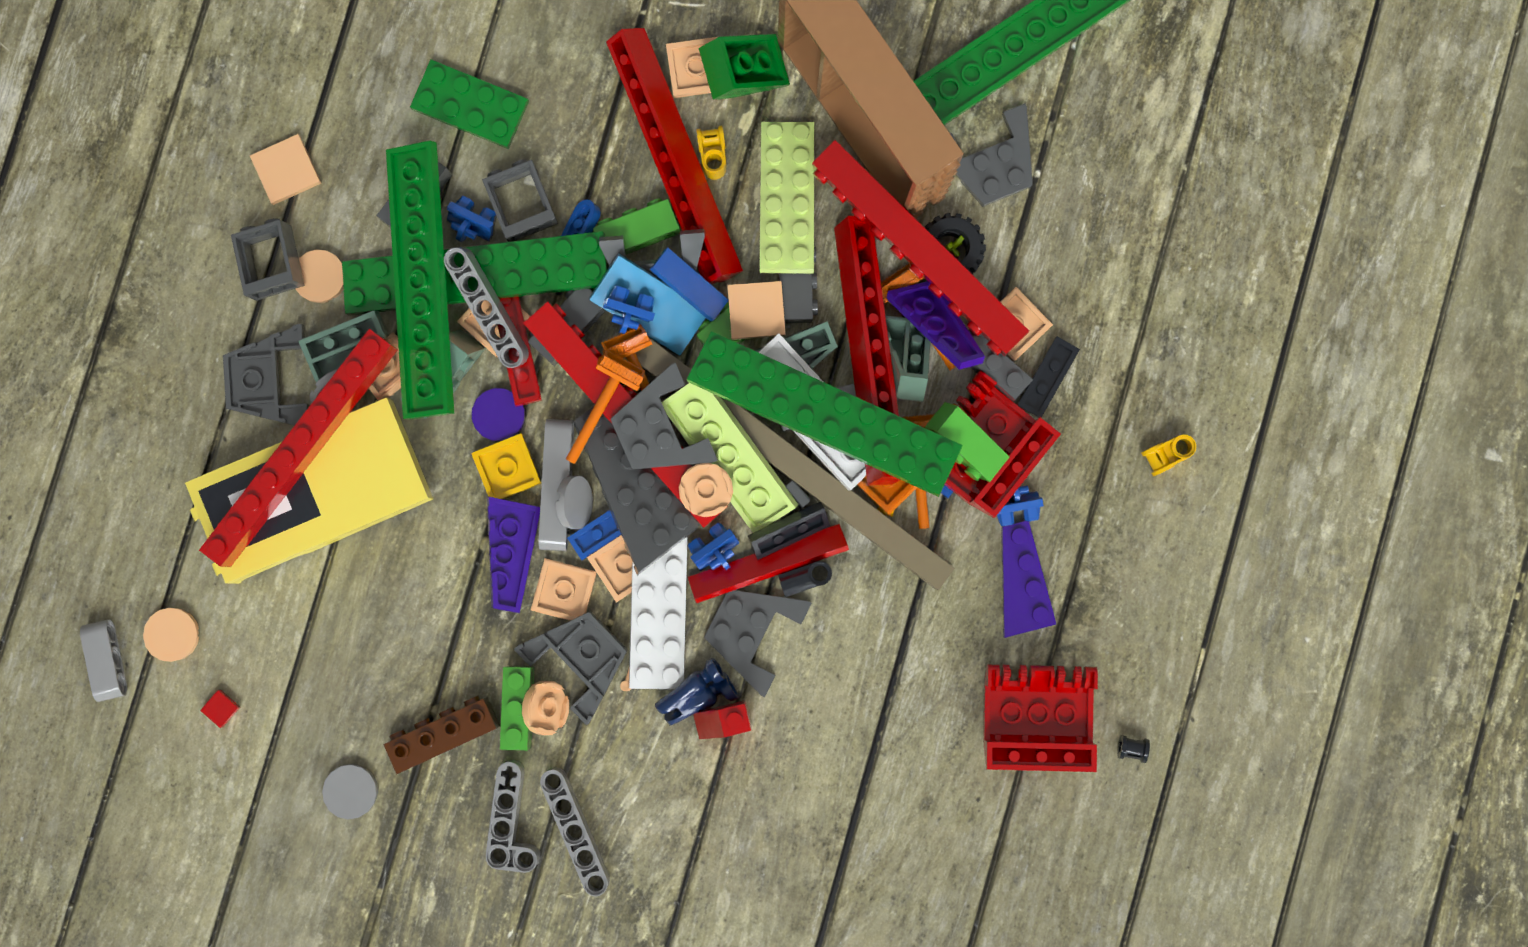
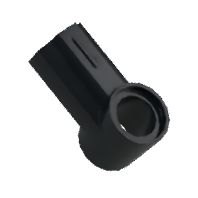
M816 561L812 564L779 574V581L785 597L827 584L832 577V568L827 562ZM819 565L824 566L828 571L827 578L822 581L816 580L812 574L814 567Z

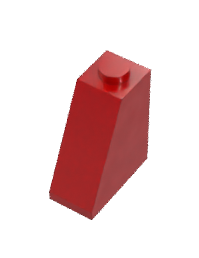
M746 700L702 710L693 714L699 739L725 738L752 730Z

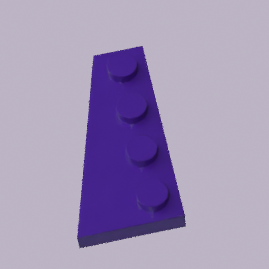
M928 281L888 291L886 299L959 370L983 363L985 355L961 318L957 317L947 307L949 302L943 296L938 298L929 290L928 286L930 283Z
M487 497L491 608L520 613L540 516V507Z
M1029 521L1001 527L1003 638L1056 625Z

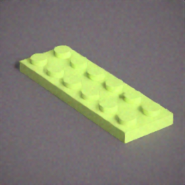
M761 122L760 273L814 274V175L812 174L814 172L812 166L814 161V122Z
M688 383L661 402L666 414L689 446L706 438L709 439L718 460L711 462V464L718 465L729 475L733 486L730 502L753 533L767 527L798 506V503L721 397Z

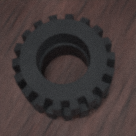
M945 213L943 217L937 216L932 222H928L925 229L937 240L944 236H954L956 238L960 235L963 236L964 240L962 243L965 246L966 255L959 262L973 275L982 263L983 255L986 251V244L983 243L985 237L983 233L980 234L979 225L976 224L974 226L971 223V218L963 219L961 218L962 214L956 213L955 216H951V213Z

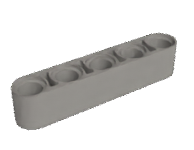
M464 247L449 249L444 256L445 266L500 362L508 368L523 365L529 356L528 349L474 254ZM458 252L465 259L462 267H458L454 262V257ZM471 276L478 280V288L475 291L471 290L468 286V280ZM484 300L489 301L492 305V311L489 315L482 311L481 305ZM497 324L505 327L506 335L504 338H499L496 335L495 327ZM510 348L518 350L520 356L517 362L509 358Z
M546 419L539 550L567 551L569 528L561 525L557 517L555 503L560 497V493H557L560 483L567 476H572L573 463L566 460V457L574 444V420Z
M550 768L541 777V788L584 890L591 896H600L609 886V873L567 774L561 768ZM549 774H556L560 777L561 784L559 787L553 788L549 786L547 782ZM561 799L568 800L572 806L571 811L568 813L561 812L558 808V801ZM573 824L580 826L582 836L579 838L572 837L568 831L569 826ZM582 850L590 851L593 855V861L590 863L582 862L579 858V852ZM594 875L600 876L604 881V886L594 888L590 884V877Z

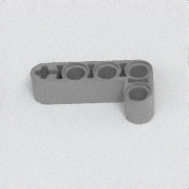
M508 760L501 764L497 770L486 848V862L494 869L526 873L536 867L541 856L536 846L516 842L525 774L523 765L517 760ZM511 766L513 772H517V775L511 779L510 786H516V788H503L502 785L505 786L509 782V774H505V771ZM503 793L510 794L513 797V806L506 807L501 803V795ZM499 821H505L509 824L510 831L508 834H502L498 831L497 823ZM494 849H503L506 853V860L497 861L493 856ZM529 852L532 854L533 864H524L520 859L521 853Z

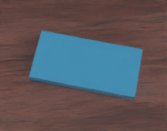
M619 253L589 297L590 301L602 308L604 300L610 297L614 286L630 290L626 304L634 307L638 294L653 297L652 312L655 313L653 321L646 322L631 317V320L639 322V325H642L650 338L678 355H681L706 318L661 279ZM603 308L611 314L623 317L621 313Z

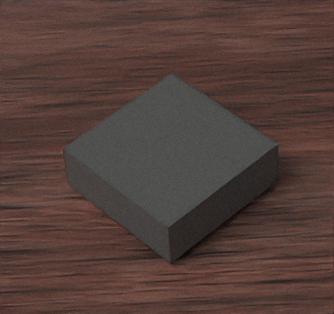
M792 480L785 486L798 503L800 510L810 502L809 497L795 481Z

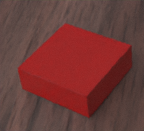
M220 689L200 711L219 728H223L241 707Z

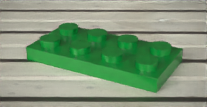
M430 59L410 108L415 112L509 149L529 100Z

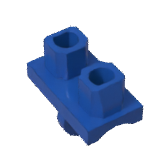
M461 196L456 203L450 201L447 206L449 211L447 221L452 223L450 228L457 231L456 240L463 242L466 237L475 240L477 236L487 241L491 240L496 220L495 211L486 207L477 215L472 212L474 202L465 196Z
M614 286L610 297L604 300L603 308L623 314V317L613 314L611 322L620 324L619 333L625 334L628 327L635 330L638 329L639 322L631 320V317L646 322L653 321L655 313L652 312L653 297L638 294L634 307L626 304L630 290Z
M1028 485L1020 486L997 514L998 522L1001 526L1014 524L1013 512L1021 510L1025 521L1039 520L1040 507L1044 506L1043 498L1039 497L1037 491L1029 492Z
M717 523L709 530V533L714 538L712 542L705 546L699 537L688 544L692 554L690 558L701 571L708 565L714 570L721 564L726 570L729 569L730 566L727 560L735 555L731 549L740 542L730 529L727 530L721 523Z

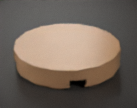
M313 250L306 252L299 258L305 286L296 288V290L303 298L313 303H326L333 298H337L344 289L342 262L336 255L326 250Z
M700 463L692 466L681 477L679 484V495L685 508L693 514L702 517L715 516L724 511L730 503L733 494L732 481L727 472L718 465L711 463Z
M166 608L159 610L150 616L145 624L143 633L145 647L152 656L162 661L173 662L185 659L193 653L198 645V623L190 613L183 609Z
M539 681L533 684L526 692L522 702V716L525 725L531 732L537 735H553L558 728H562L566 723L569 714L568 696H565L562 685L554 681Z

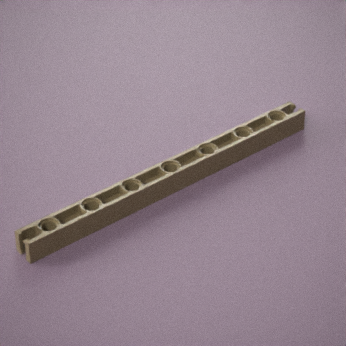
M650 339L652 345L635 352L642 368L653 377L657 378L671 364L676 363L685 385L688 384L687 377L691 369L652 339ZM680 387V388H678V389H676V390H673V392L675 393L676 391H678V390L681 389L682 387ZM722 398L772 467L789 480L795 481L801 489L821 502L834 514L935 590L941 588L955 569L852 490L848 491L840 481L742 407Z

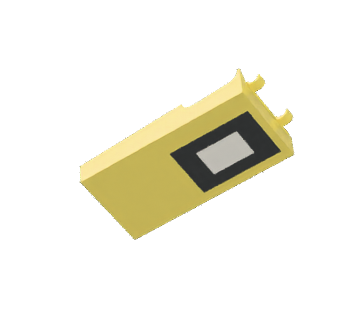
M384 398L349 413L232 567H220L216 563L212 564L216 576L222 574L225 584H239L243 580L300 555L313 552L433 500L393 400ZM282 442L185 482L194 504V508L190 509L194 521L200 519L207 539Z

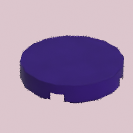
M493 388L483 392L476 399L472 407L471 419L475 429L483 437L491 441H503L517 435L521 431L525 423L524 405L515 406L511 391L503 388Z

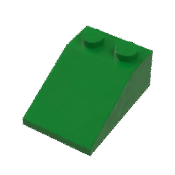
M776 34L723 36L699 48L713 100L736 98L790 85Z

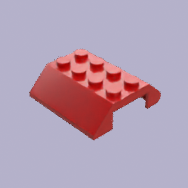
M979 371L972 379L974 384L969 383L966 387L975 399L974 403L971 404L967 398L959 396L956 402L1009 456V459L990 482L980 478L978 481L974 480L966 474V467L962 463L958 464L955 462L945 486L969 505L995 518L1061 433L1041 417L1036 420L994 387L997 384L996 381L986 373Z
M987 664L984 681L983 743L987 770L1097 772V744L1093 743L1094 689H1098L1097 667H1084L1082 675L1081 666H1075L1071 682H1064L1066 677L1064 666H1057L1055 674L1054 666L1030 665L1027 677V666L1020 665L1017 680H1009L1011 677L1010 665L1002 666L1000 676L999 664Z

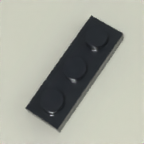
M1056 336L1032 377L1033 381L1027 386L1017 405L1037 419L1039 417L1042 418L1080 349Z
M818 502L748 535V539L754 555L759 560L829 527L830 524L824 506L821 502Z

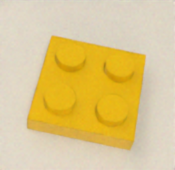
M522 433L471 453L488 497L505 499L542 484Z

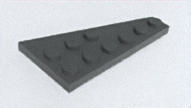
M594 406L574 421L578 435ZM602 414L584 450L589 456L594 474L599 480L604 498L614 522L620 530L625 542V548L627 553L630 554L638 576L694 532L700 524L651 468H631L614 426Z

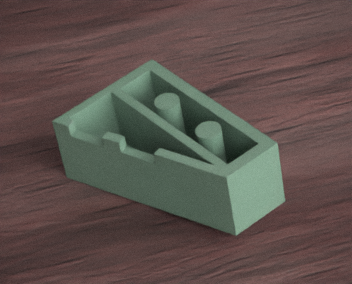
M371 311L298 341L316 383L327 373L339 369L369 329L384 339L389 336L379 311Z
M885 316L896 397L898 399L923 402L928 382L931 342L907 318Z
M828 321L784 338L811 369L838 347ZM763 347L758 348L754 351L759 352Z
M462 329L449 333L453 393L459 387L460 381L486 349V347Z

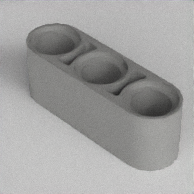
M108 619L82 625L80 628V638L94 699L97 702L125 696L127 694V683L113 622Z

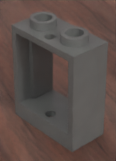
M519 160L512 164V168L504 171L501 169L494 170L487 174V178L482 179L508 242L517 241L558 224L532 160ZM531 175L545 211L509 225L495 189Z
M278 218L266 220L263 225L257 227H243L240 229V232L231 235L244 296L257 301L305 286L291 225ZM279 236L287 272L258 280L251 245Z

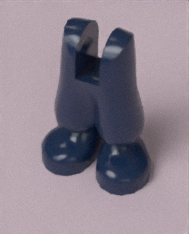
M714 658L706 661L703 670L690 674L677 688L658 700L654 706L660 714H665L664 719L671 726L713 706L717 701L718 695H723L729 701L739 698V695L726 672H723L720 664Z

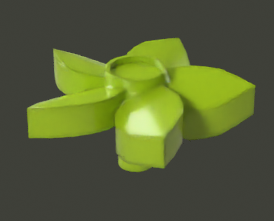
M960 235L954 242L951 241L945 246L956 258L960 255L956 248L963 244V236Z

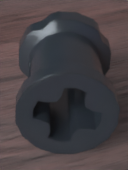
M1121 735L1117 751L1118 758L1138 759L1141 763H1146L1149 757L1150 740H1134Z

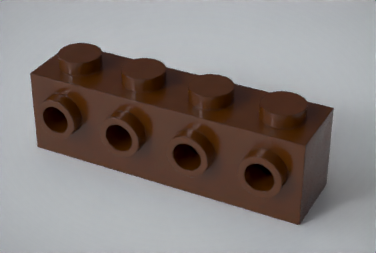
M479 695L464 701L465 707L455 711L454 707L440 712V719L430 722V719L427 718L414 724L416 729L406 734L403 729L390 735L391 741L383 745L396 774L499 728L500 724L488 697L480 700Z

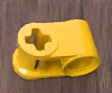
M720 125L718 129L703 131L700 128L696 129L704 174L712 180L722 178L727 168L723 126ZM712 160L721 162V166L717 169H711L707 165Z
M1180 435L1164 443L1161 442L1141 452V454L1146 456L1153 470L1151 474L1154 477L1194 455L1196 442L1189 435ZM1179 440L1184 441L1188 446V450L1184 455L1176 450V443Z

